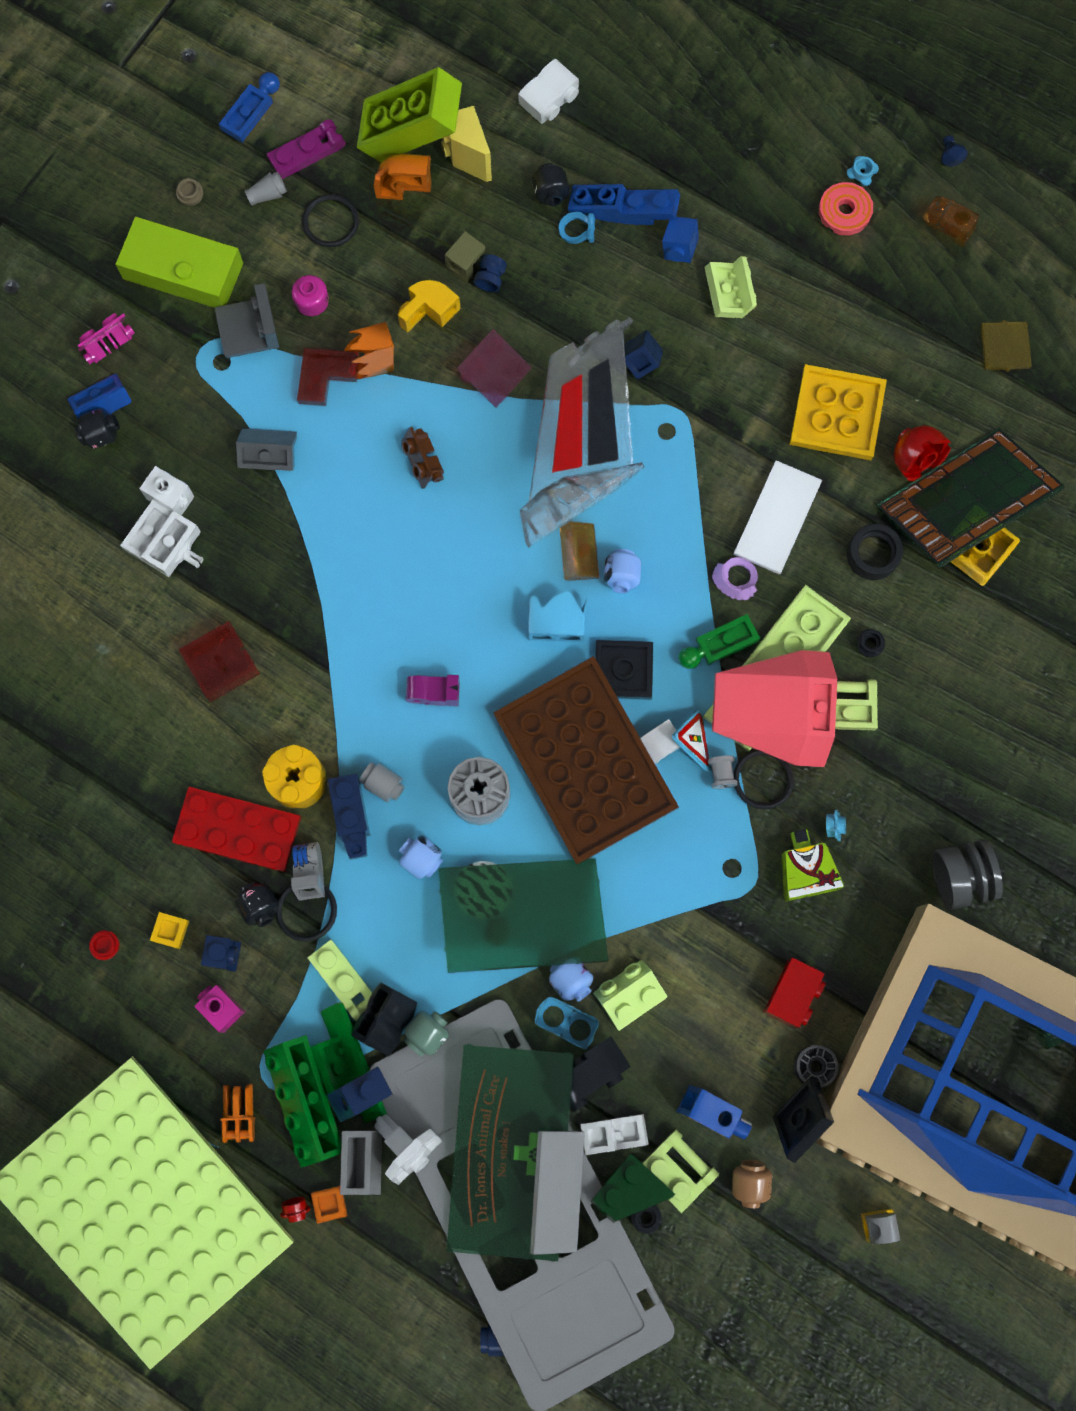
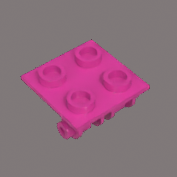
M116 313L112 314L102 322V329L96 333L91 329L79 338L78 350L79 352L83 349L86 350L87 353L83 356L89 365L93 362L97 364L107 356L98 344V341L109 355L112 353L103 341L104 337H107L116 350L118 349V346L109 335L110 333L120 346L132 339L131 336L135 334L129 324L125 327L122 325V322L125 321L124 313L119 317Z

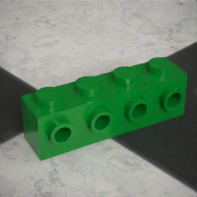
M307 1035L264 1050L265 1064L270 1071L275 1086V1095L280 1102L284 1114V1123L289 1130L294 1145V1154L299 1160L300 1167L312 1165L341 1154L342 1142Z

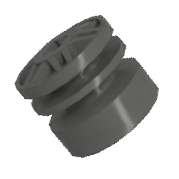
M980 839L975 841L974 844L967 842L963 844L962 854L955 845L933 851L932 867L936 886L941 900L948 910L970 906L972 895L979 904L986 902L987 899L993 901L1002 897L1003 882L1001 870L989 841Z

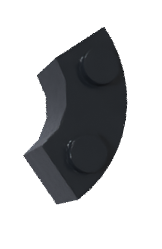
M610 1036L540 1082L559 1114L568 1108L575 1112L588 1103L585 1097L606 1084L608 1088H611L622 1081L624 1078L621 1073L631 1066L612 1036Z

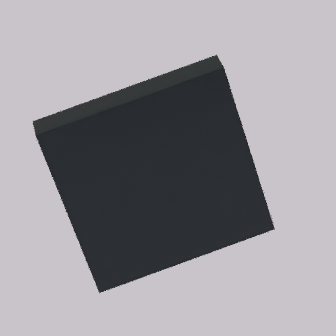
M596 640V661L617 698L652 700L653 642Z
M813 1077L808 1078L773 1115L786 1158L794 1163L834 1123L821 1085Z

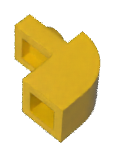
M425 280L417 282L408 288L410 301H406L399 309V325L408 333L427 314L438 325L443 327L461 309L460 298L446 285L438 281Z

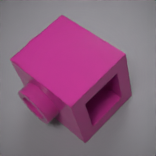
M215 985L213 988L211 986L205 988L197 997L199 1002L194 1006L221 1033H225L246 1012L219 985Z

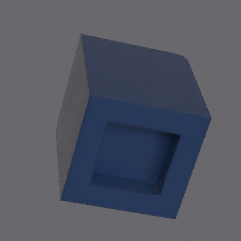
M646 330L625 343L621 359L638 380L660 366L663 350L650 332Z

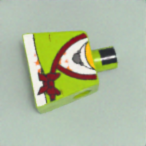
M807 829L790 833L794 849L785 851L781 857L785 902L842 889L844 887L843 881L825 843L811 845Z

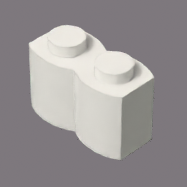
M554 59L518 94L519 104L541 124L547 120L551 121L558 115L560 106L566 102L570 103L576 98L579 92V79L557 59Z

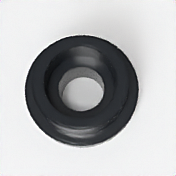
M866 629L857 637L856 647L863 656L876 657L884 650L885 639L879 631ZM872 640L875 643V647L868 648L865 641Z
M656 1205L631 1215V1221L635 1229L646 1234L656 1231L662 1220L661 1212ZM645 1211L650 1212L652 1215L649 1223H643L640 1219L641 1214Z

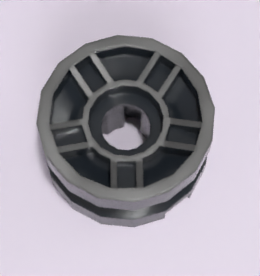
M811 1045L797 1053L794 1059L793 1070L796 1078L802 1084L808 1078L813 1077L819 1081L822 1088L835 1080L838 1074V1061L830 1049L822 1045ZM815 1060L822 1066V1069L818 1072L811 1070V1063Z

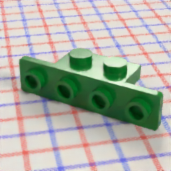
M343 1002L336 1003L321 1011L331 1039L311 1047L327 1094L370 1071L359 1041L352 1037L353 1027ZM380 1101L360 1114L364 1123H368L379 1116H384L387 1112L383 1102Z

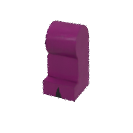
M447 675V677L409 676L406 680L405 701L415 704L459 707V675Z

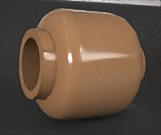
M759 1160L741 1161V1165L736 1166L733 1171L732 1195L735 1199L741 1201L742 1206L746 1208H759L761 1203L770 1200L772 1194L771 1170L765 1167L764 1162Z

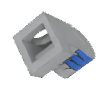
M319 843L294 845L293 878H291L293 892L299 901L325 897L323 863ZM315 888V889L312 890V891H305V890H304V889Z

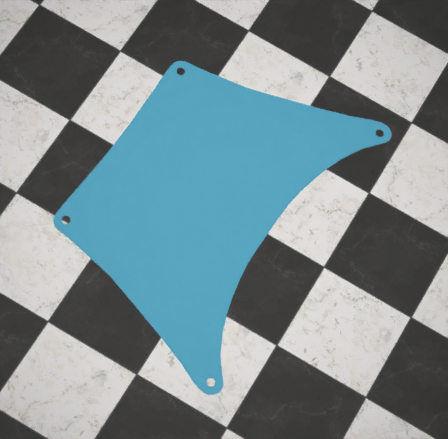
M221 338L211 340L200 348L196 356V368L200 376L242 416L250 429L297 432V439L294 444L295 467L293 471H275L286 491L299 524L312 564L322 605L336 727L339 777L357 773L360 779L366 767L373 762L376 765L382 764L402 777L403 781L401 784L405 786L396 801L391 799L387 803L365 789L364 784L361 783L371 835L367 836V856L350 860L344 842L340 840L336 831L334 862L329 890L333 893L336 900L337 916L332 928L323 937L318 939L315 951L329 940H333L372 993L382 982L417 1002L414 1017L420 1011L432 1014L435 1010L441 1015L592 942L717 902L740 898L755 886L758 879V859L747 804L739 797L735 787L712 789L711 784L714 782L712 768L710 771H705L686 752L680 751V748L656 764L679 809L581 864L576 865L493 712L593 656L596 659V640L653 642L652 700L618 699L640 738L668 719L677 730L695 710L700 709L704 717L713 705L715 673L721 672L720 660L708 665L705 658H701L700 664L693 669L682 667L678 660L679 652L683 648L688 646L698 648L695 641L696 638L715 629L706 565L694 439L689 419L683 411L665 404H613L619 459L615 462L587 467V403L582 402V466L578 469L551 474L559 401L519 399L388 374L357 379L350 375L348 371L350 367L293 355L277 349L231 357L229 368L220 371L214 368L213 359L219 354H224ZM670 423L675 427L676 433L672 439L664 440L659 437L658 428L661 424ZM410 427L414 431L422 428L424 432L428 433L435 451L426 455L427 457L437 455L444 470V479L437 483H434L431 479L425 489H422L419 481L415 479L409 457L404 454L401 440ZM618 549L631 550L641 560L640 584L628 593L623 594L614 592L613 588L607 586L604 582L605 560ZM570 591L580 609L583 607L587 596L583 641L529 640L528 596L529 601L531 596L540 598L545 606L553 597ZM416 675L430 677L459 675V707L406 702L407 677ZM703 718L710 758L725 755L734 756V761L732 762L734 774V769L738 763L734 740L712 732V724ZM475 757L488 758L499 764L507 774L510 786L509 805L502 817L491 824L481 826L469 824L458 817L452 808L447 788L449 777L455 767L466 759ZM740 773V774H739V782H740L741 789H742V791L744 792L743 783H742V778H741V773ZM476 783L474 785L475 790L472 792L476 791L478 795L484 794L483 788L486 786L481 787L479 783ZM423 835L441 849L442 854L440 858L443 862L430 878L425 876L422 879H417L401 867L399 861L403 854L399 852V849L409 837L415 840L418 836ZM736 859L740 862L742 869L739 876L730 878L724 874L722 868L726 860ZM479 861L493 862L502 867L509 875L513 887L512 900L509 906L497 917L505 919L509 927V937L499 948L492 947L490 943L484 940V931L489 920H477L465 914L457 905L454 894L455 881L460 872L468 865ZM327 899L320 931L326 926L331 915L329 899ZM311 962L297 999L266 1049L307 1035L310 1047L331 1039L321 1011L341 1001ZM361 993L352 999L356 1006L365 1000ZM346 1009L352 1027L354 1028L356 1021L352 1018V1016ZM407 1025L403 1028L402 1035L405 1034L404 1030L407 1027ZM359 1041L364 1055L374 1050ZM263 1053L259 1066L261 1078L270 1089L275 1091V1086L270 1071L266 1067L265 1055Z

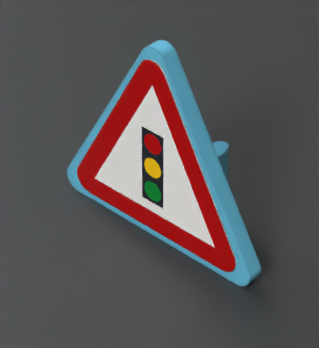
M697 709L672 734V739L681 747L680 751L686 752L705 771H710L712 767L708 764L710 755L703 714L700 709Z

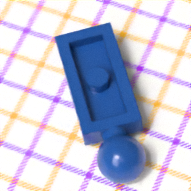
M266 72L260 76L258 81L259 88L251 84L248 85L219 123L220 130L243 143L273 104L272 97L268 94L276 93L280 87L279 78L272 72Z

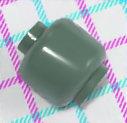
M435 1010L432 1014L420 1011L405 1028L404 1033L407 1038L404 1041L421 1057L424 1054L434 1055L449 1038V1032L444 1027L448 1022Z

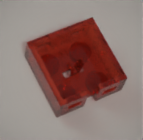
M230 621L179 649L210 703L260 675L247 650L241 651L240 648L244 647ZM227 667L228 670H226V671H224V672L221 670V669Z

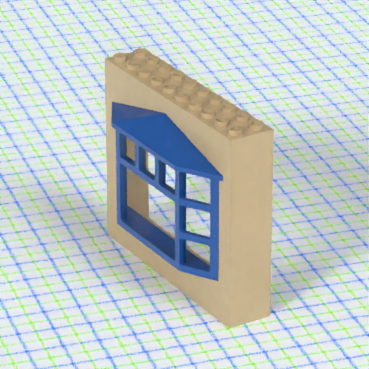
M931 904L919 906L912 916L826 1097L834 1123L815 1143L836 1153L838 1148L843 1150L842 1157L862 1168L865 1163L872 1165L869 1170L870 1172L889 1182H892L894 1177L899 1179L897 1186L920 1197L922 1192L926 1193V1201L947 1212L950 1207L955 1208L953 1215L976 1227L979 1221L983 1224L980 1229L1003 1241L1006 1240L1007 1236L1011 1237L1009 1244L1033 1257L1035 1252L1038 1251L1039 1253L1036 1258L1060 1271H1063L1066 1266L1065 1273L1076 1278V1195L1069 1192L1070 1185L1076 1174V1141L950 1077L952 1068L984 1001L1076 1047V977ZM938 980L973 995V1000L959 1028L923 1013L924 1006ZM917 1022H922L954 1038L946 1058L938 1071L903 1054ZM897 1064H902L934 1081L920 1113H915L883 1096ZM945 1086L980 1104L965 1137L930 1120L931 1113ZM990 1110H994L1026 1128L1011 1161L976 1144L977 1137ZM1038 1133L1072 1151V1155L1057 1185L1022 1167L1032 1142Z

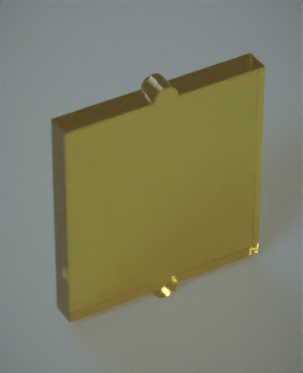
M1003 320L1002 323H982L981 331L985 370L1005 369L1006 372H1009L1011 369H1030L1032 367L1027 322H1007Z

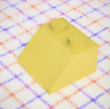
M470 106L458 110L455 133L442 138L441 146L444 156H450L453 167L483 181H492L490 150L475 108Z

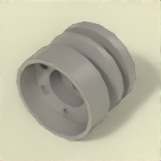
M469 758L458 764L451 773L447 788L452 808L458 817L469 824L479 826L491 824L502 817L509 805L510 786L508 776L499 764L488 758ZM476 783H479L481 787L486 786L483 788L484 794L478 795L476 791L472 792L475 790L474 785Z

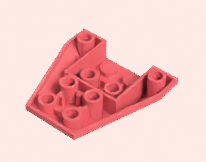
M801 650L715 673L712 732L795 766L825 767L835 738L837 675L830 652Z

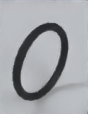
M326 194L314 199L308 204L302 217V226L308 238L324 247H337L345 244L355 235L359 225V215L353 203L347 198L335 194ZM326 200L340 201L352 211L353 226L344 238L328 242L320 240L312 234L308 226V217L311 210L320 202Z
M758 750L748 752L738 761L734 769L733 776L738 784L735 786L737 794L746 804L757 809H772L781 805L790 796L794 784L793 771L789 763L775 758L784 766L787 772L788 784L784 794L774 802L757 803L748 798L742 791L739 782L740 770L750 758L758 755H770Z
M289 885L281 893L277 901L279 910L276 913V919L279 927L288 937L300 942H310L323 937L332 928L337 916V904L333 893L327 886L324 885V890L331 905L329 921L321 931L309 936L295 934L285 925L282 918V905L287 895L292 891V886Z

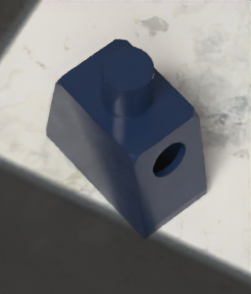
M377 1066L328 1093L326 1096L339 1121L342 1122L393 1095L380 1068ZM342 1098L346 1102L347 1108L345 1107Z

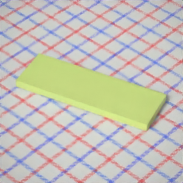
M805 585L743 666L801 650L826 652L851 618ZM713 705L703 717L711 724L713 722ZM735 741V742L738 743L740 746H742L744 749H746L748 752H750V750L752 749V748L749 747V746H746V745H744V744H741V743Z

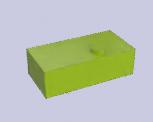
M437 67L364 99L357 148L377 161L383 162L391 155L403 154L455 133L462 83L440 67Z
M135 216L115 265L124 280L216 308L227 305L241 271L243 261L239 249Z

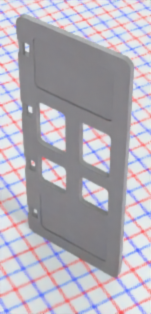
M494 1000L444 1026L449 1032V1038L434 1055L424 1054L421 1057L409 1046H406L374 1063L370 1070L378 1066L393 1095L382 1100L387 1115L413 1140L429 1129L442 1140L427 1156L429 1162L416 1175L529 1407L534 1411H546L669 1342L674 1335V1326L620 1221L613 1223L608 1218H605L599 1222L590 1201L602 1186L584 1151L580 1199L598 1232V1238L564 1258L558 1257L556 1253L532 1254L538 1265V1270L535 1274L504 1291L496 1288L479 1253V1247L505 1231L517 1227L530 1249L534 1191L526 1192L523 1189L507 1155H501L505 1151L501 1152L504 1149L497 1137V1130L529 1112L537 1113L545 1131H552L547 1118L554 1114L557 1115L564 1129L563 1131L573 1130L564 1112L558 1113L541 1086L540 1082L545 1080L546 1077L510 1007L503 1000ZM512 1030L521 1045L513 1050L510 1049L504 1037L505 1034ZM485 1069L486 1072L474 1116L471 1144H477L480 1150L486 1148V1152L482 1151V1155L491 1171L496 1115L507 1077L497 1120L493 1155V1177L505 1199V1205L495 1212L496 1223H494L492 1213L483 1218L487 1219L488 1217V1221H480L479 1223L477 1221L471 1227V1225H467L463 1221L438 1170L437 1164L443 1158L469 1145L475 1101ZM644 1289L647 1290L654 1304L653 1307L646 1311L636 1295Z

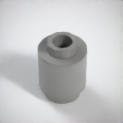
M371 762L359 782L364 784L365 789L387 803L391 799L396 801L405 787L401 784L403 781L402 777L380 763L376 765Z

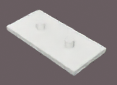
M775 461L733 555L780 575L822 480Z

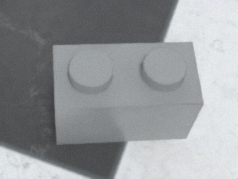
M342 1131L340 1195H381L382 1135L379 1132Z

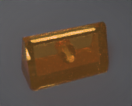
M570 521L560 528L564 579L566 581L599 578L594 524Z

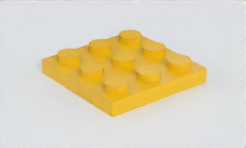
M805 364L789 445L872 461L887 380Z

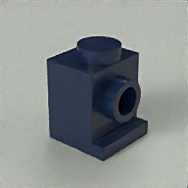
M206 935L201 965L208 968L236 972L242 943L228 938Z

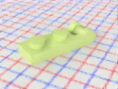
M329 940L310 955L308 959L357 1022L360 1015L367 1009L372 991L333 940ZM361 993L365 1000L356 1006L352 999Z

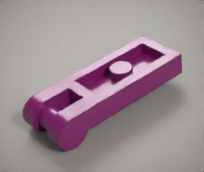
M328 119L323 121L316 129L267 153V157L275 172L278 171L281 178L284 179L337 152L345 146L346 142L341 134H337V127L334 122ZM327 137L329 139L328 142L322 144L320 140Z

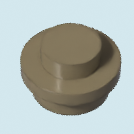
M187 178L178 184L176 195L182 204L193 206L202 200L204 191L198 181Z

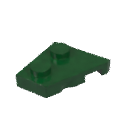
M630 1154L590 1202L614 1223L656 1204L670 1200L674 1197L675 1193L635 1156Z

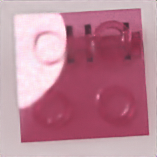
M494 329L457 367V370L461 373L460 379L466 384L470 382L495 408L532 369Z

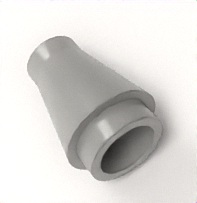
M278 171L273 174L269 172L252 187L245 190L252 206L257 203L282 198V194L287 192Z

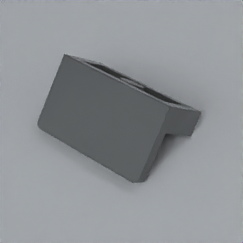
M242 429L236 441L237 468L293 471L295 467L294 444L297 439V432Z

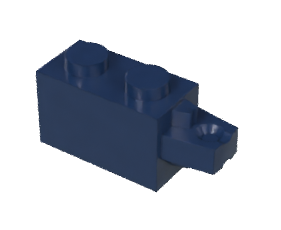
M357 773L328 779L338 837L344 842L350 860L367 856V836H371L361 782H359L360 779Z

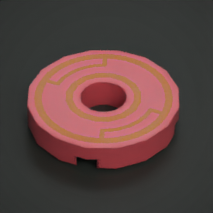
M841 182L832 185L824 192L819 203V217L822 224L826 228L829 227L834 230L833 233L838 235L850 236L861 232L869 223L873 214V201L870 194L863 187L854 183ZM843 204L849 205L853 212L844 214L840 211L839 206Z

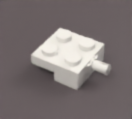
M153 500L120 545L122 549L167 577H170L177 565L183 560H186L196 568L200 566L199 562L201 564L203 562V557L191 551L192 544L201 533L198 526Z

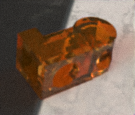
M936 196L923 214V219L929 226L934 229H940L955 238V243L964 247L975 231L980 215L953 200L951 201L943 196Z

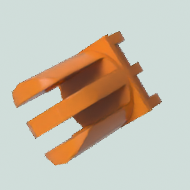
M247 1084L245 1088V1115L242 1086H234L233 1115H231V1088L229 1085H223V1118L220 1119L222 1121V1142L227 1143L228 1140H236V1143L241 1142V1139H249V1142H254L256 1117H253V1084ZM229 1120H235V1130H228ZM241 1120H248V1130H241Z

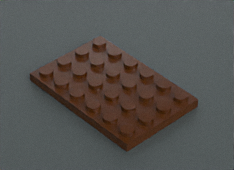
M594 656L493 712L576 865L581 864L679 809L676 800Z

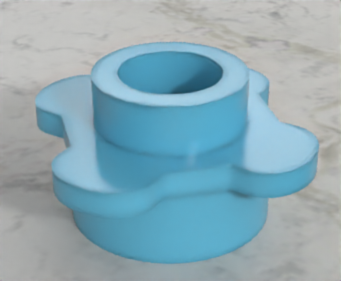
M857 156L854 159L853 167L847 170V176L849 179L860 181L862 186H868L871 184L873 174L878 172L879 167L871 158Z
M835 810L834 814L826 815L827 837H835L838 841H841V834H846V818L841 816L838 810Z

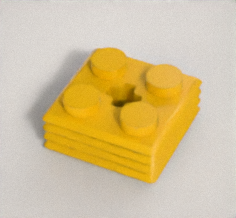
M974 507L966 519L974 524L988 514L980 508ZM988 516V517H986L985 519L981 520L980 522H978L977 524H975V526L978 525L979 523H981L982 521L986 520V519L989 518L990 516ZM964 519L951 536L954 537L962 532L970 524ZM1000 524L946 559L978 584L984 586L1019 544L1020 539ZM970 527L969 529H967L966 531L962 532L961 534H959V535L956 536L955 538L959 537L960 535H962V534L965 533V532H968V530H970V529L973 528V527ZM979 542L984 545L981 550L975 548Z

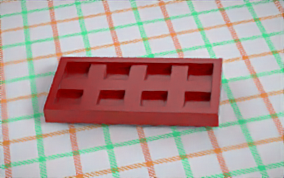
M188 787L172 843L286 873L302 817L293 813Z

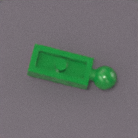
M748 614L697 637L695 641L698 648L692 646L683 648L679 652L678 660L680 665L686 669L696 668L700 664L701 658H705L707 664L711 665L759 642L760 637Z

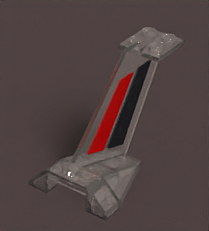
M631 317L621 323L618 319L605 327V332L601 334L598 331L592 333L584 340L585 343L578 348L572 342L550 356L529 502L520 509L525 543L528 548L622 487L645 467L642 462L633 464L623 332L633 323Z

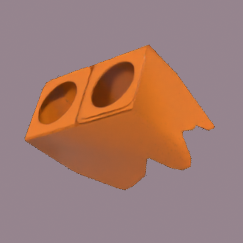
M386 322L349 331V333H358L360 335L351 340L344 351L364 353V356L352 361L354 364L348 369L351 376L357 379H364L393 372L394 344Z

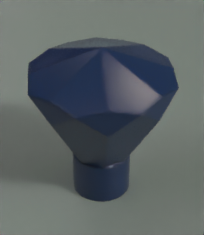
M946 136L943 139L945 148L941 155V161L947 167L957 166L966 159L967 150L964 146L956 143L953 136Z

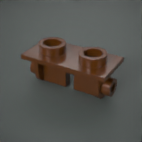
M410 427L401 440L404 454L409 457L415 479L419 481L421 488L425 489L431 479L434 483L442 481L444 479V470L437 455L431 457L426 455L435 451L428 433L424 432L422 428L414 431Z

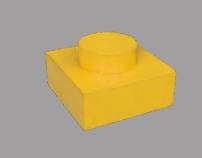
M159 912L150 941L181 949L189 921Z

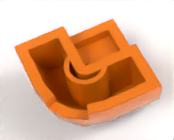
M414 154L389 156L380 163L375 175L374 189L376 198L403 200L404 190L431 192V157Z

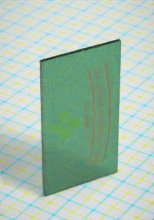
M472 1044L463 1046L446 1252L548 1260L551 1262L558 1261L559 1253L530 1254L538 1131H568L573 1053L475 1046Z

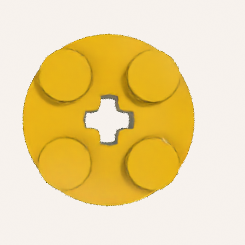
M290 745L277 750L268 759L262 771L264 784L268 792L279 803L289 808H307L312 806L322 797L326 788L327 777L323 764L310 750L298 745ZM294 773L298 774L300 778L297 782L292 780L291 776Z

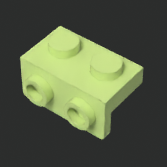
M740 256L734 263L709 262L705 266L715 317L743 318L756 307V294L752 285L747 257Z
M642 960L628 965L624 972L612 980L602 983L599 989L593 993L618 1031L667 998L652 970Z

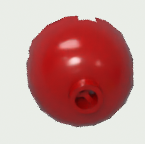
M921 425L912 429L907 428L899 435L898 442L895 445L893 454L895 464L908 481L920 480L924 478L920 474L929 467L934 471L945 461L951 450L948 443L951 442L940 430L931 426Z

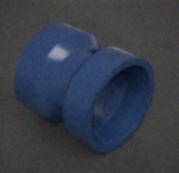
M485 254L481 256L479 262L480 271L475 275L474 284L481 290L493 293L498 292L502 283L500 277L505 273L507 263L498 256Z

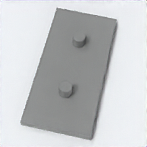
M538 1131L530 1254L577 1252L584 1148L583 1131Z

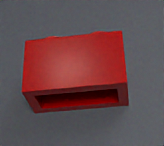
M793 957L788 959L763 1013L794 1029L800 1028L801 1024L806 1026L813 1012V1009L809 1008L814 997L817 999L820 997L826 983L822 981L825 974Z

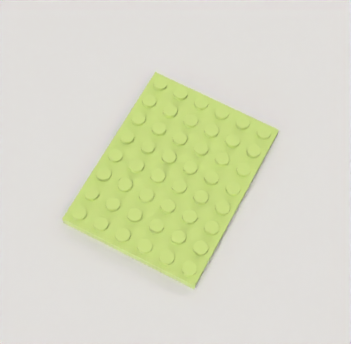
M133 1056L0 1170V1200L149 1369H152L294 1242V1239Z

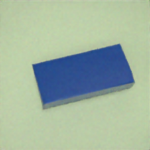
M113 374L67 399L77 419L81 415L98 408L105 409L111 414L131 403V399L117 374Z

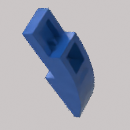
M623 184L573 185L568 210L569 212H581L586 216L589 213H593L595 219L608 222L653 225L654 220H676L680 193L678 189L626 190Z

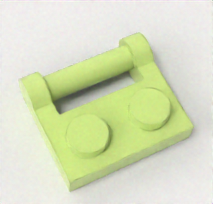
M867 679L866 682L837 681V692L866 693L867 700L837 699L835 729L875 731L878 728L877 680Z
M675 1129L642 1164L675 1193L674 1197L669 1201L682 1213L720 1173L714 1167L710 1169L681 1139L683 1135ZM672 1147L701 1176L696 1184L666 1154Z

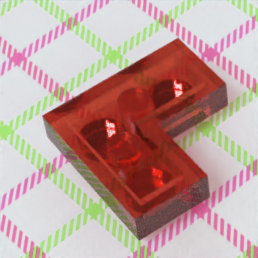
M304 348L297 395L298 403L326 406L330 380L357 382L359 363H353L352 361L360 357L359 352Z

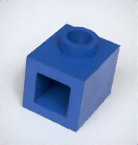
M676 217V220H669L662 240L665 260L691 263L699 239L697 219Z

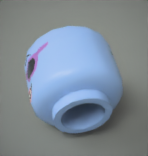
M564 956L550 968L549 982L563 1000L576 999L581 1001L590 994L591 989L589 987L593 982V975L579 958Z

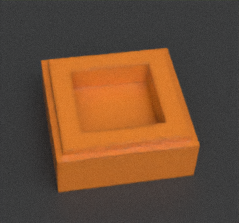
M340 1186L311 1193L317 1224L348 1216L344 1195H340Z

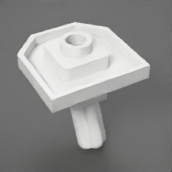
M386 1114L382 1117H377V1122L374 1125L375 1129L385 1139L384 1142L397 1156L385 1173L397 1185L411 1172L418 1173L429 1162L427 1156L442 1142L439 1136L431 1129L413 1140Z

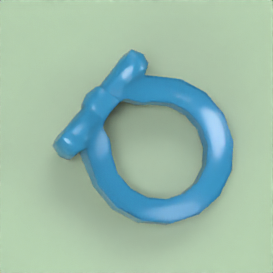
M571 212L561 219L558 227L559 234L565 242L578 244L588 239L589 243H594L595 216L593 213H589L586 216L581 212ZM577 219L588 224V230L578 237H570L565 233V227L571 220Z

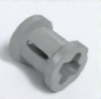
M725 755L708 759V764L712 766L714 780L711 784L712 789H725L738 785L737 780L734 779L732 769L734 756Z

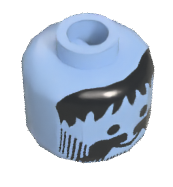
M618 549L606 558L604 582L607 586L613 588L614 592L628 593L640 584L641 560L633 551Z
M423 835L418 836L415 840L409 837L399 849V852L403 854L399 861L401 867L417 879H422L425 876L430 878L443 862L440 858L442 854L441 849Z

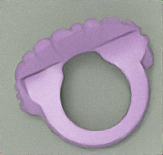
M735 557L729 559L724 564L718 563L712 575L713 582L728 597L736 598V600H748L757 591L755 584L758 574L755 566L750 561ZM736 565L745 567L750 574L749 582L738 587L728 581V571Z

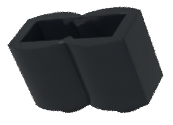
M381 982L371 994L367 1009L355 1023L352 1037L387 1056L390 1055L400 1042L403 1028L413 1019L417 1002Z

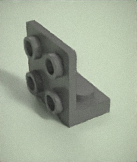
M265 283L254 285L256 296L251 297V300L215 308L225 358L279 348Z

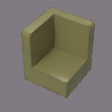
M465 231L446 252V268L467 283L474 275L473 264L485 252V245Z

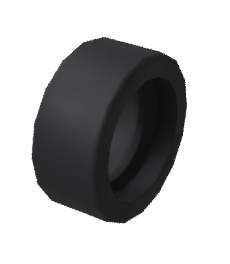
M877 523L868 524L860 528L850 540L846 554L848 564L853 572L861 578L873 581L881 580L891 575L901 562L904 550L902 540L897 532L886 525ZM868 537L882 539L891 549L889 562L878 568L868 566L859 557L858 549L860 543Z

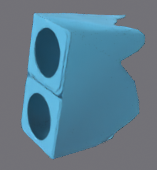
M570 591L553 597L545 606L540 598L531 596L529 601L528 596L529 640L583 641L587 596L581 609Z
M548 997L540 1004L536 1011L535 1025L586 1050L594 1039L599 1021L595 1017L587 1015L563 1001ZM550 1006H557L563 1011L564 1020L557 1027H549L543 1020V1013ZM575 1020H585L590 1025L591 1031L587 1039L578 1041L570 1035V1026Z

